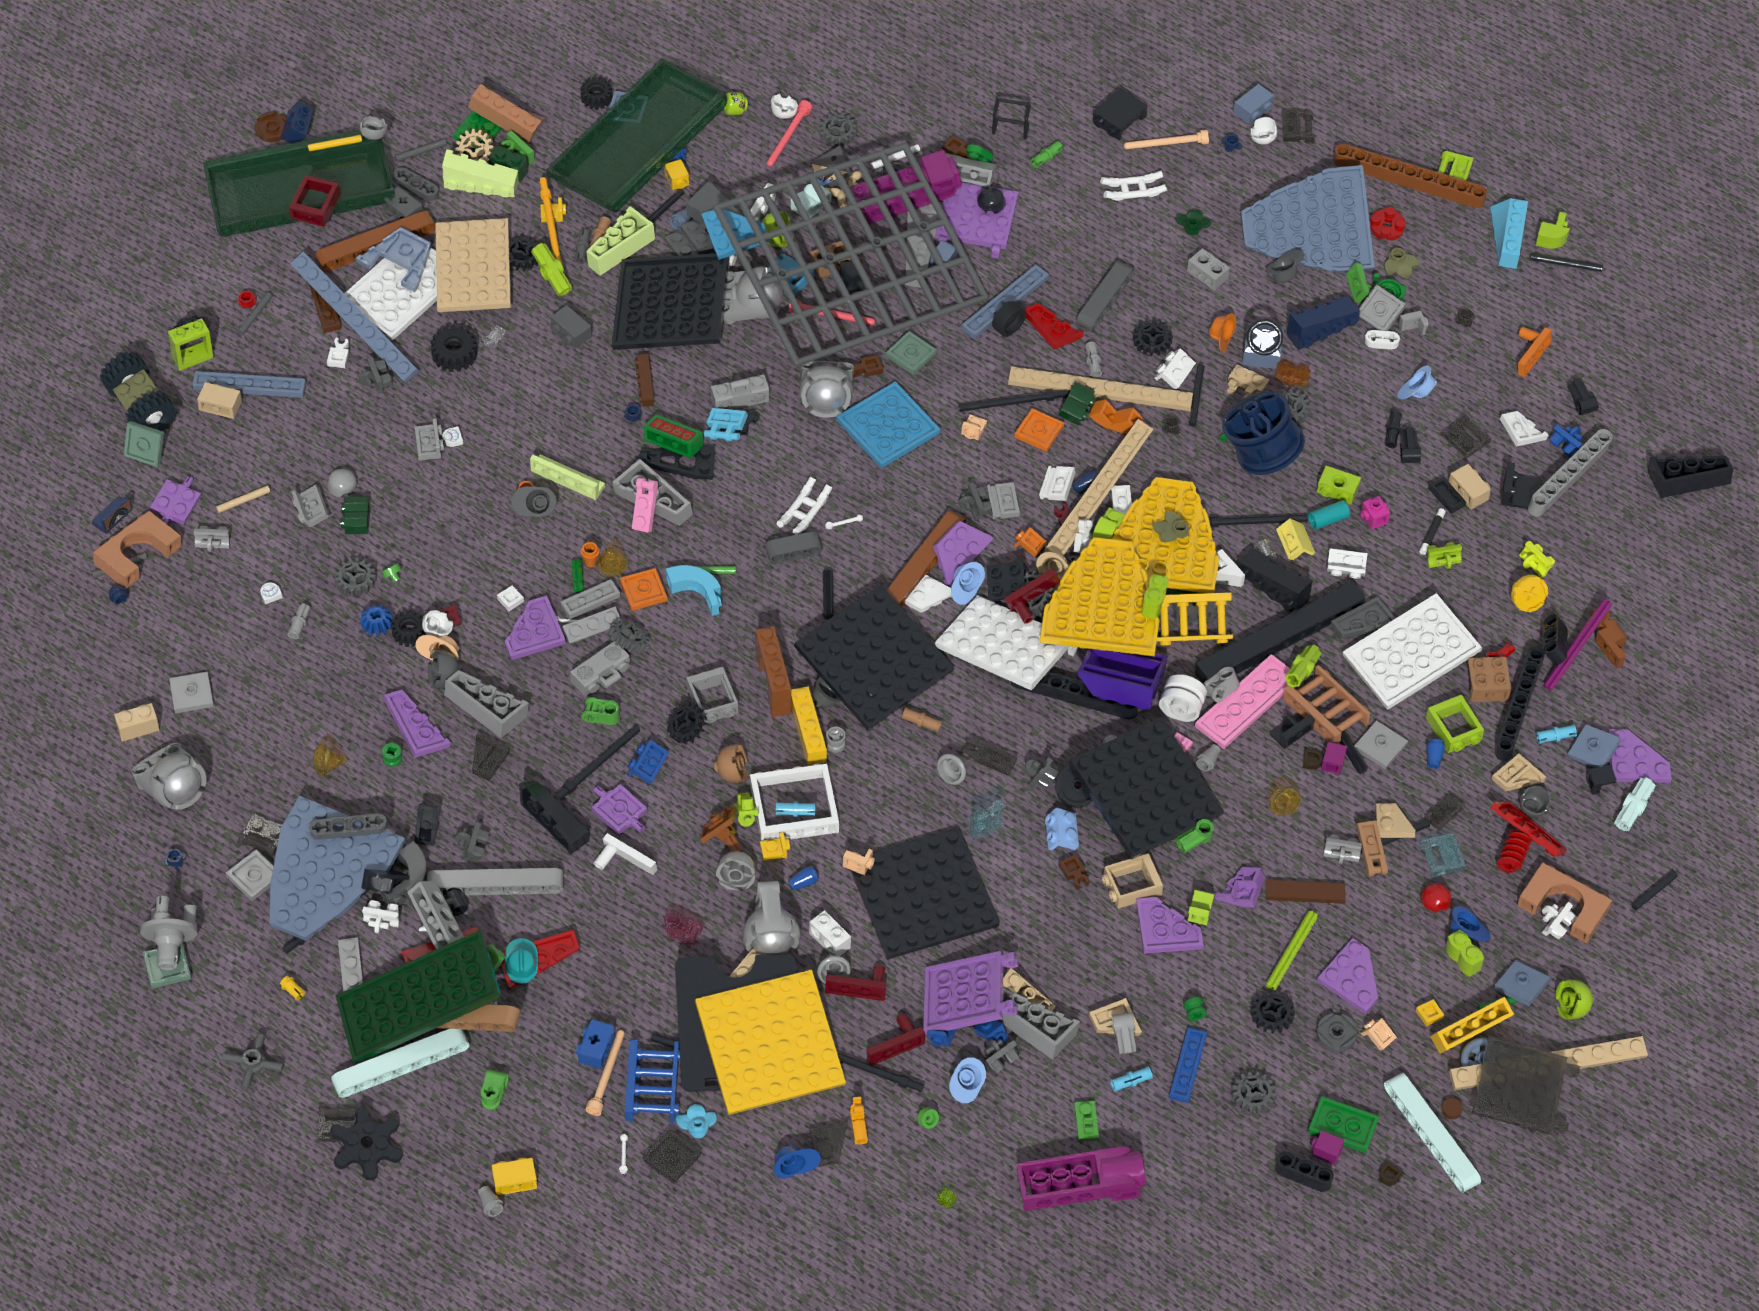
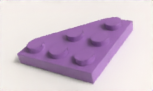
M547 596L528 601L522 616H519L513 631L505 640V647L511 660L566 644L565 637Z
M1628 729L1608 730V733L1621 739L1620 744L1610 759L1617 779L1616 782H1639L1640 778H1648L1652 782L1671 783L1670 762Z
M1157 897L1136 898L1144 954L1203 949L1204 945L1200 927L1196 924L1192 925L1173 908L1169 909Z
M1352 938L1321 973L1317 982L1366 1015L1378 1001V994L1369 949Z

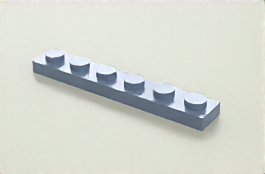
M1034 265L963 323L961 330L975 340L992 326L995 314L1003 305L1011 301L1019 304L1047 281L1049 274L1039 266Z
M195 371L192 384L193 390L201 391L205 382L227 388H234L239 390L241 394L303 398L306 380L301 378Z

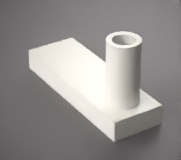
M608 833L603 838L605 848L593 863L597 868L603 870L616 853L651 875H654L658 870L655 861Z

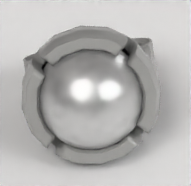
M760 266L752 268L758 280L775 275L774 271L769 267ZM728 271L723 322L725 324H732L736 321L769 318L746 271ZM772 283L762 288L777 314L783 297V288L781 285Z
M811 361L801 365L799 393L801 402L805 408L809 407L810 413L818 417L829 418L841 414L843 409H847L853 397V364L835 361Z
M173 743L160 749L134 766L131 771L139 789L146 791L162 806L171 809H184L193 805L203 793L200 786L205 787L207 781L203 766L196 758L183 750L179 743Z
M779 881L758 882L755 912L747 919L742 932L744 946L748 952L754 949L761 955H784L788 953L789 949H796L800 942V928L795 917L780 905Z

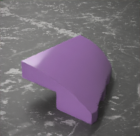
M1242 867L1237 872V875L1226 883L1228 887L1223 893L1217 892L1215 898L1233 905L1254 908L1265 880L1261 868Z

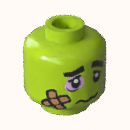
M728 92L721 99L720 106L727 115H742L747 110L748 101L741 92Z

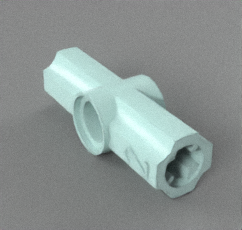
M1640 778L1632 793L1628 794L1623 803L1622 810L1619 812L1614 823L1619 829L1630 831L1637 817L1642 815L1648 799L1656 786L1652 780Z

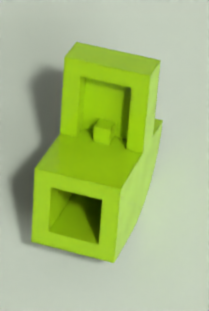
M1559 213L1556 225L1547 222L1541 223L1536 246L1555 249L1566 243L1570 228H1567L1568 221H1565L1567 213Z
M1109 507L1105 515L1100 517L1094 529L1092 539L1093 537L1112 539L1115 530L1120 527L1125 514Z
M1196 889L1189 908L1188 921L1207 925L1215 894Z

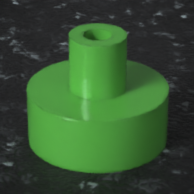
M395 563L382 570L381 573L384 578L390 576L392 581L395 582L400 579L397 572L401 568L398 563Z
M925 1107L918 1113V1123L926 1129H932L939 1121V1114L936 1110Z

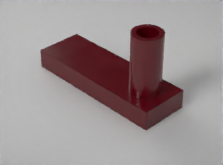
M1052 568L1004 599L1012 612L1017 611L1024 624L1030 623L1034 617L1026 603L1059 584L1060 579Z
M882 965L874 966L871 980L827 974L825 993L885 1001L887 982H883L885 967Z
M907 1014L900 1015L896 1021L904 1034L866 1049L868 1063L875 1065L924 1045L925 1032L922 1027L915 1029Z

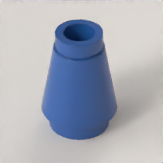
M1430 739L1426 745L1429 768L1438 769L1440 767L1446 748L1444 741L1440 739Z
M806 866L789 879L788 882L794 891L813 885L819 879L812 866L807 868Z

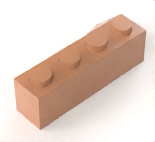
M481 84L472 95L468 108L508 132L512 130L521 140L528 144L546 120L545 117L519 108Z

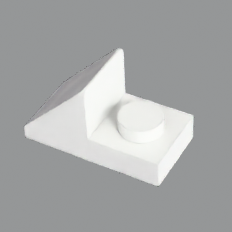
M1223 550L1216 552L1219 558V571H1217L1216 583L1238 587L1243 586L1245 574Z

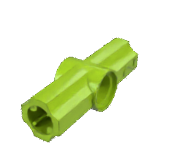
M540 243L534 247L531 252L540 266L542 277L546 281L549 280L558 296H563L570 292L572 286L564 275L563 266L558 259L553 257L546 243Z
M1316 645L1307 646L1301 655H1297L1285 677L1287 685L1292 688L1299 687L1304 679L1310 676L1322 654L1319 647Z

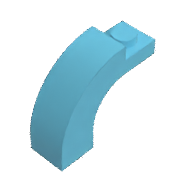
M689 565L666 568V580L671 594L685 590L696 591L706 599L711 615L719 614V607L722 606L720 599L721 587L713 575L704 569Z

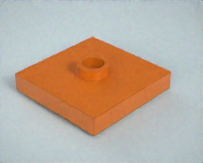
M1031 408L1014 433V438L1047 452L1063 429L1064 422Z
M656 568L620 577V584L631 611L668 601Z

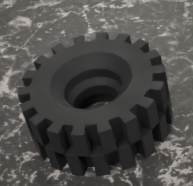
M451 325L450 329L447 326L443 327V331L439 329L437 335H433L431 355L433 362H436L438 368L442 366L444 371L448 368L449 372H453V369H457V372H460L461 368L466 370L468 369V364L472 366L474 360L476 361L477 341L474 338V334L469 332V329L463 330V326L455 328V325ZM458 345L461 347L460 349L455 351L447 349L449 346Z

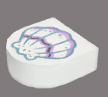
M458 426L446 429L443 432L442 437L445 445L449 447L463 445V439Z
M266 583L261 587L260 592L264 604L283 598L279 587L275 583Z

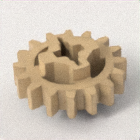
M472 129L471 134L465 131V137L460 135L462 140L461 142L456 141L459 147L455 148V151L460 152L458 156H461V153L471 155L472 160L479 161V159L490 162L488 157L491 154V150L495 147L490 145L493 140L488 139L489 135L487 133L483 135L482 130H479L477 133L475 129ZM478 138L483 139L485 144H480ZM476 145L478 149H475V152H473L472 149H474Z

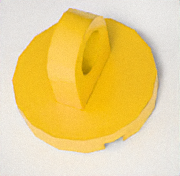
M1536 575L1523 576L1512 585V602L1521 611L1533 612L1543 606L1544 600L1548 596L1547 584Z

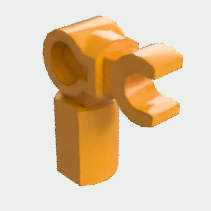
M853 1097V1105L850 1106V1116L854 1143L856 1145L866 1144L868 1138L864 1107L861 1104V1097Z

